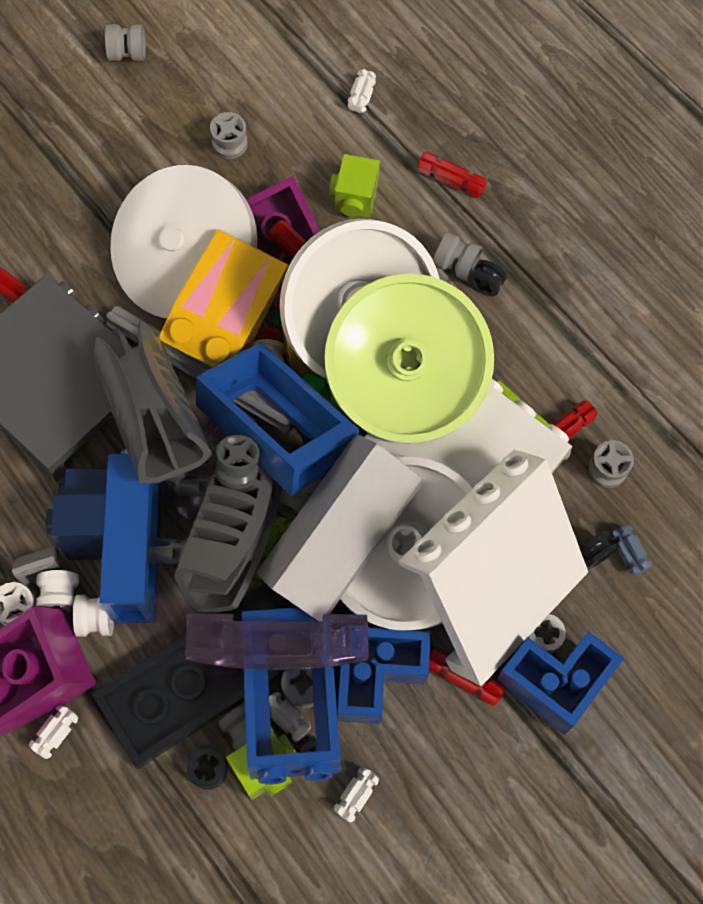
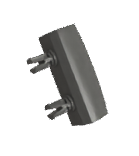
M139 321V345L131 350L122 332L118 333L126 353L119 359L113 349L102 338L97 337L93 352L95 371L139 483H159L164 480L176 482L182 480L187 476L189 470L202 465L213 456V453L191 409L192 407L173 369L162 341L152 328Z
M259 465L257 479L249 487L243 489H230L223 486L217 479L216 468L210 475L188 472L185 478L175 482L176 494L180 497H204L189 537L185 541L161 538L160 536L152 537L156 547H148L149 561L155 564H178L174 578L185 601L198 612H223L236 609L245 595L263 555L277 514L282 487Z

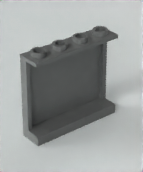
M46 274L0 314V430L57 483L66 474L64 462L113 418L94 367L93 352L96 338H102L113 349L119 359L126 353L118 333L120 331L114 328L110 331L102 324L104 322L103 318L92 306L87 305L84 308L77 301L78 297L65 282L61 281L58 284Z

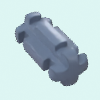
M624 525L615 529L610 534L612 540L615 539L617 541L618 552L625 565L631 566V569H629L630 574L639 575L651 568L652 562L651 560H646L647 553L637 535H632L631 532L634 529L630 525Z

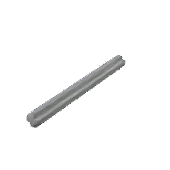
M115 306L106 315L109 327L118 329L124 336L139 344V321L152 328L158 336L161 333L159 329L120 306ZM162 341L172 365L195 379L205 370L213 368ZM248 391L232 400L284 433H289L295 427L293 423L257 391Z

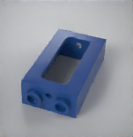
M262 342L247 350L238 352L229 360L214 368L205 370L196 377V406L227 436L244 435L256 442L260 450L258 465L291 497L325 476L354 435L359 433L358 427ZM248 391L259 392L311 441L289 454L232 400Z
M127 450L121 451L120 454H108L100 604L114 624L156 623L159 563L155 564L149 561L148 547H156L152 537L160 536L162 482L140 484Z
M300 608L242 612L247 767L250 780L258 779L259 783L270 785L285 782L286 777L304 776L309 781H322L331 778L332 773H341L330 614L321 623ZM305 641L310 646L316 749L314 752L274 755L271 744L267 648L275 642Z

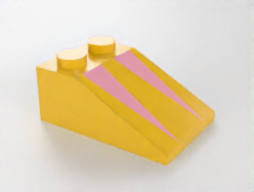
M217 229L177 297L159 335V339L213 368L234 357L238 352L249 349L288 270L289 264Z

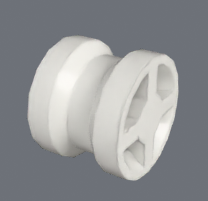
M63 570L38 573L36 585L40 588V596L35 600V607L64 609L66 613L73 612L74 590L79 585V575Z
M10 582L0 586V622L4 626L32 606H35L37 598L23 584ZM18 610H19V611H22V612H18V613H16V614H13V616H12V614H11L12 612H16V611H18Z
M86 594L75 596L73 605L75 636L86 637L90 632H98L101 636H112L114 622L101 606L100 597L89 598Z

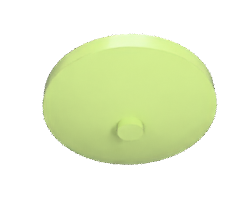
M397 274L378 279L364 286L352 295L339 310L331 325L326 341L324 355L325 372L334 400L343 413L356 426L386 441L405 444L421 443L453 432L469 420L477 411L488 392L492 380L494 348L489 328L482 314L463 292L435 277L422 274Z

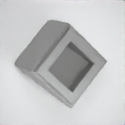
M54 546L15 559L12 567L13 575L24 586L35 584L38 573L62 570L58 553Z

